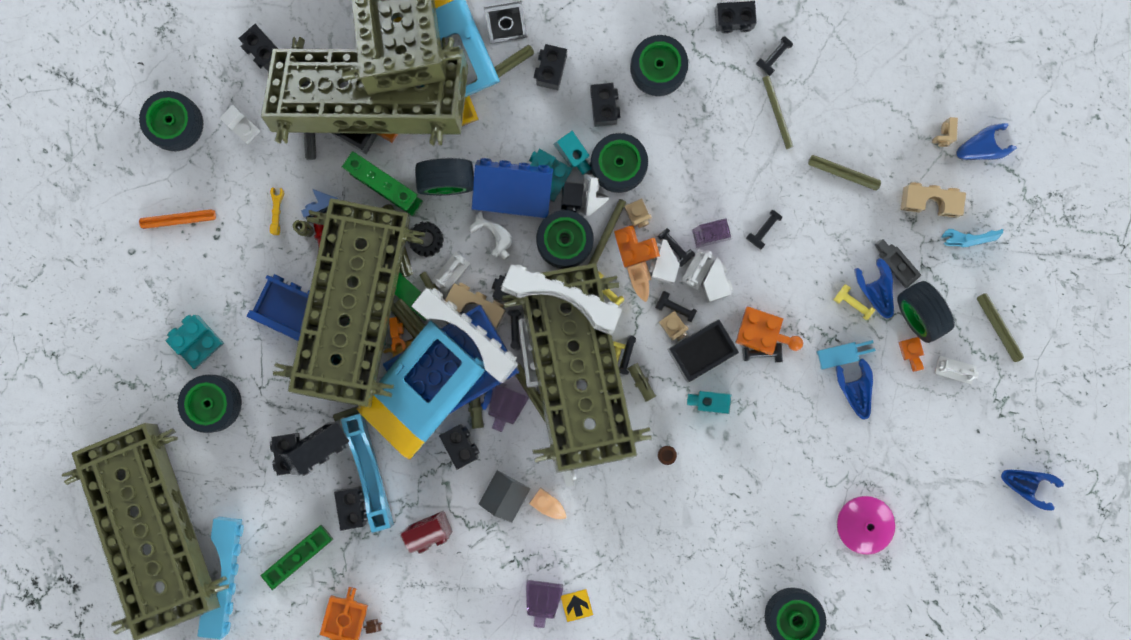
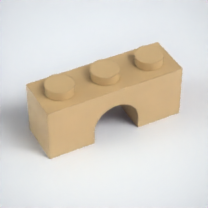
M912 182L903 188L900 210L922 212L926 208L927 200L932 199L938 204L939 216L958 218L964 214L966 193L960 192L958 188L944 190L941 189V186L930 185L929 187H923L921 183Z
M461 282L459 285L454 283L445 301L454 303L458 307L456 310L460 313H463L465 307L469 304L482 305L497 330L506 310L502 309L504 305L495 300L493 303L487 301V296L478 291L476 294L470 292V287Z

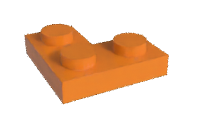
M633 225L614 231L624 268L660 257L655 238L638 243Z

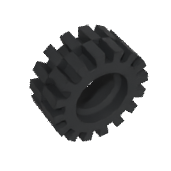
M422 221L420 224L416 223L415 227L410 230L431 233L433 242L425 247L419 243L408 241L410 248L419 256H434L443 246L444 238L441 230L434 223L432 224L428 221Z

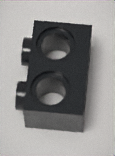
M755 1L717 3L715 7L716 31L731 33L733 30L749 32L754 29L757 24ZM741 15H747L749 17V20H743L741 18ZM722 16H728L731 21L725 22Z
M254 24L238 38L243 43L240 47L248 55L250 53L253 54L255 57L253 61L260 69L264 67L269 72L272 51L278 48ZM253 39H258L255 45H251ZM270 52V57L263 59L264 54Z
M545 44L544 50L540 49L538 60L541 61L540 67H536L534 72L537 86L559 90L567 58V49ZM553 54L557 56V59L549 61L547 57ZM549 72L553 77L547 80L543 78V75Z
M613 83L590 85L594 127L616 125L617 119L620 118V107H616L615 100H618V89L614 88ZM601 92H607L610 95V97L607 99H602L599 96V94ZM604 110H608L612 115L609 118H605L601 113Z
M462 424L439 435L456 470L479 458L477 454L480 453L476 444H471L468 438L471 436L470 432ZM453 432H458L461 435L460 442L456 443L451 439ZM462 449H467L470 452L469 459L461 458L460 452Z
M299 433L271 437L270 450L274 452L275 459L272 465L277 476L290 474L279 457V454L285 451L281 447L282 440L284 439L288 442L289 448L300 441Z
M361 486L335 491L340 531L364 527L367 524L368 518L366 510H364L363 502L365 500ZM348 493L355 496L354 503L347 501ZM351 513L357 514V522L350 520Z

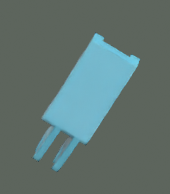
M948 229L941 238L950 237L944 243L946 246L970 247L996 241L1003 234V229L998 231L991 230L981 235H965L954 229Z
M873 340L859 344L852 342L816 351L821 370L860 361L859 355L876 350L873 348L858 352L857 347L872 344Z

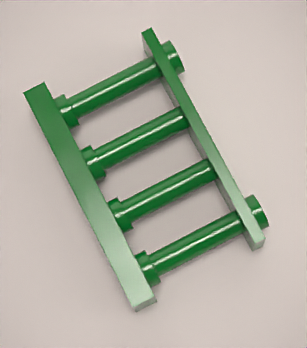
M354 151L351 152L342 165V168L348 171L349 175L412 217L424 202L417 197V193Z

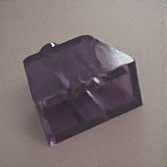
M727 218L701 224L692 229L696 248L732 239Z
M500 385L493 388L488 415L495 417L492 429L502 432L506 422L514 424L529 400V396Z
M527 580V615L535 616L534 627L545 628L546 618H555L563 592V584Z

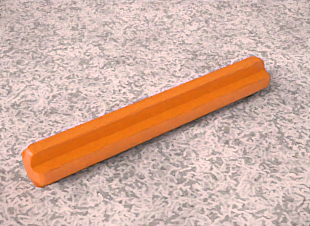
M210 209L145 217L139 219L140 228L146 229L211 221L216 219L215 210Z

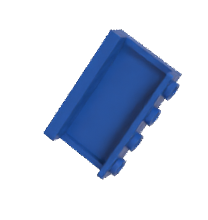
M488 158L477 160L474 170L472 210L546 218L549 215L553 169L547 165L535 167L530 166L529 163L511 164L510 161L506 160L492 162Z
M276 274L273 277L267 275L265 279L268 280L254 309L249 310L246 317L299 341L310 290L305 293L301 291V286L293 282L288 285L283 282L284 278Z

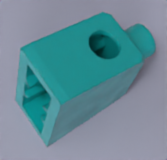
M573 130L553 144L571 168L576 166L582 175L591 169V166L586 161L589 154ZM573 152L578 153V159L573 157Z
M700 391L699 395L688 394L687 405L698 406V411L730 414L732 394ZM710 398L712 400V404L705 405L704 399Z

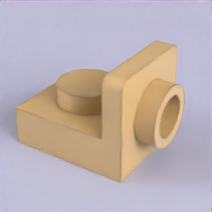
M950 117L944 121L941 126V134L943 136H936L932 139V143L938 144L940 147H948L957 141L958 118Z
M642 199L624 206L634 227L642 228L649 225L648 221L652 217L649 215Z
M675 311L659 322L672 341L675 339L680 341L687 335L686 331L689 328L684 325Z

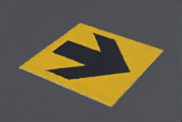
M587 589L560 596L567 622L593 615Z

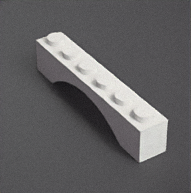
M521 265L510 266L501 291L518 298L538 294L562 298L577 307L587 317L593 328L610 335L614 332L622 309L618 308L617 304L602 302L599 297L592 294L589 296L585 295L580 289L575 287H565L562 282L555 279L552 281L548 280L541 273L534 272L533 274L528 272Z
M426 288L412 307L426 319L444 320L464 330L479 348L485 370L499 382H505L519 365L515 361L517 357L510 351H503L500 348L502 345L496 339H489L486 336L487 332L480 326L475 327L471 323L472 319L465 313L461 315L456 310L458 307L451 301L446 302L442 299L443 294L435 288L433 290Z

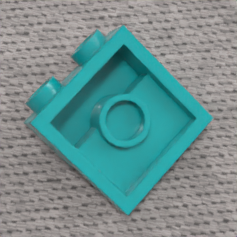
M539 148L538 152L534 151L529 159L531 162L530 166L547 165L553 169L550 200L555 202L573 168Z
M188 315L181 321L183 325L180 328H174L168 332L167 336L169 338L165 341L193 369H197L224 342L199 315Z

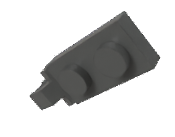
M884 239L875 244V247L880 252L878 256L889 265L893 275L905 288H908L922 276L897 246L895 247L893 244L888 245Z

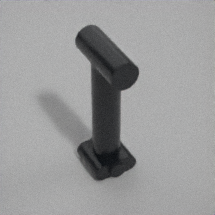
M786 36L781 38L782 43L766 61L760 58L756 63L769 76L775 71L771 67L787 48L793 46V42Z
M775 210L770 211L771 216L756 235L750 232L746 237L748 241L760 250L765 246V243L761 241L777 220L781 221L783 218Z
M666 228L657 237L659 240L663 238L668 241L670 247L680 257L678 262L679 266L682 267L695 253L691 249L685 252L668 234L670 230Z
M663 291L655 308L662 311L665 306L687 317V321L692 322L697 310L692 309L691 311L668 300L670 293Z
M509 310L507 314L511 317L512 338L510 346L515 351H519L521 345L519 344L518 316H521V312L519 310Z
M633 335L627 337V343L619 367L621 374H629L627 367L634 343L636 342V338Z
M776 343L772 355L757 350H749L748 347L742 349L744 361H749L750 358L775 357V362H783L782 343Z

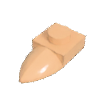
M645 261L627 267L632 286L644 302L648 300L649 296L648 281L652 280Z
M540 487L529 504L544 515L555 519H566V513L561 503Z

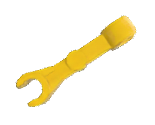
M271 188L270 194L273 201L270 233L272 235H280V204L285 193L280 188V194L275 195V188Z

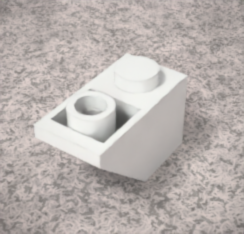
M663 239L661 244L657 243L660 257H657L655 262H651L649 272L652 273L651 278L673 284L680 264L668 241Z
M720 258L713 261L701 284L707 303L732 295L733 287L731 281L726 279L725 273L727 269L725 263L720 261Z

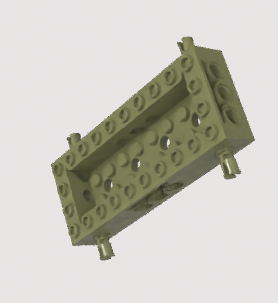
M351 0L358 65L341 68L343 71L342 77L344 81L360 77L368 95L446 81L445 61L462 59L460 46L447 49L441 48L435 0ZM397 17L402 18L400 22H393ZM400 50H407L404 54H397Z
M293 37L291 49H273L261 118L271 132H277L275 141L281 144L282 139L285 144L288 143L289 133L431 134L429 143L435 146L437 140L439 146H441L443 134H461L468 75V64L463 49H461L462 59L445 61L446 81L425 84L422 88L414 86L372 95L367 94L360 77L344 81L342 77L343 71L341 68L358 65L357 49H303L305 40L299 37L297 42L296 38ZM445 37L442 38V49L453 47V38L449 37L448 43ZM400 50L397 54H404L407 50ZM305 82H310L309 86L301 87ZM343 82H349L346 87H339Z
M330 198L326 214L312 210L308 212L311 216L317 218L307 217V222L324 225L294 364L293 366L275 363L274 366L283 369V371H273V375L290 378L288 392L371 408L374 394L392 397V393L383 389H394V385L377 382V376L405 243L409 241L423 245L424 240L417 237H425V232L409 230L410 218L408 213ZM364 239L367 241L364 249L356 247L358 240ZM356 277L359 280L358 285L353 288L349 287L348 280ZM345 315L349 316V325L341 326L340 318ZM335 354H339L342 357V362L339 365H333L331 362V358Z
M596 263L541 273L548 280L552 281L555 279L562 282L565 287L578 288L585 295L589 296L592 294L599 297L602 302H604L602 290L619 288V283H611L617 280V275L600 279ZM542 294L529 295L522 298L513 295H503V301H509L504 303V308L516 305L523 306L550 441V447L533 450V454H543L534 459L535 463L552 459L556 473L636 457L635 442L652 440V435H642L650 431L649 427L634 431L631 428L612 335L593 328L587 317L577 307L562 298ZM566 303L570 305L571 311L563 313L560 310V306ZM572 341L578 343L579 350L576 352L570 351L568 343ZM578 380L586 382L587 388L585 390L577 389L576 382ZM592 419L595 422L594 429H586L584 421Z
M149 423L140 424L72 452L76 469L62 474V477L71 476L64 481L66 485L77 480L81 481L125 614V618L112 622L111 627L122 625L113 632L117 635L130 629L133 640L147 638L219 608L220 604L216 593L229 588V584L219 586V584L227 580L225 576L211 581L170 463L165 444L178 440L176 436L169 437L176 433V431L172 428L160 434L158 425ZM121 469H124L126 472V477L123 480L118 478V473ZM134 506L139 510L135 518L130 513ZM145 544H149L152 548L149 555L143 552ZM159 581L164 584V591L162 593L156 590V584Z

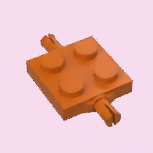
M348 587L346 598L330 596L320 631L321 636L329 637L331 640L360 639L369 605L358 603L354 600L356 588Z

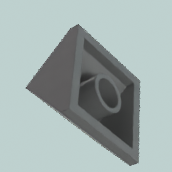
M522 1L484 7L490 44L527 38Z
M497 470L479 505L493 516L513 522L531 488Z

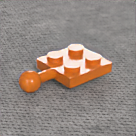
M748 306L745 308L735 343L769 355L774 353L777 341L787 344L793 351H798L803 347L801 337L792 336L790 338L779 334L783 318Z

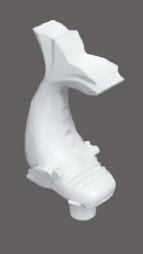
M480 211L475 217L476 222L469 227V232L474 233L481 227H488L492 234H494V237H496V247L492 251V255L496 258L501 256L504 260L508 259L510 255L506 250L512 245L511 235L499 224L484 219L483 211Z

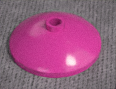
M860 496L848 501L842 507L837 518V531L842 542L852 551L859 554H874L886 548L893 539L895 519L892 511L883 501L870 496ZM868 524H872L871 530L867 529Z

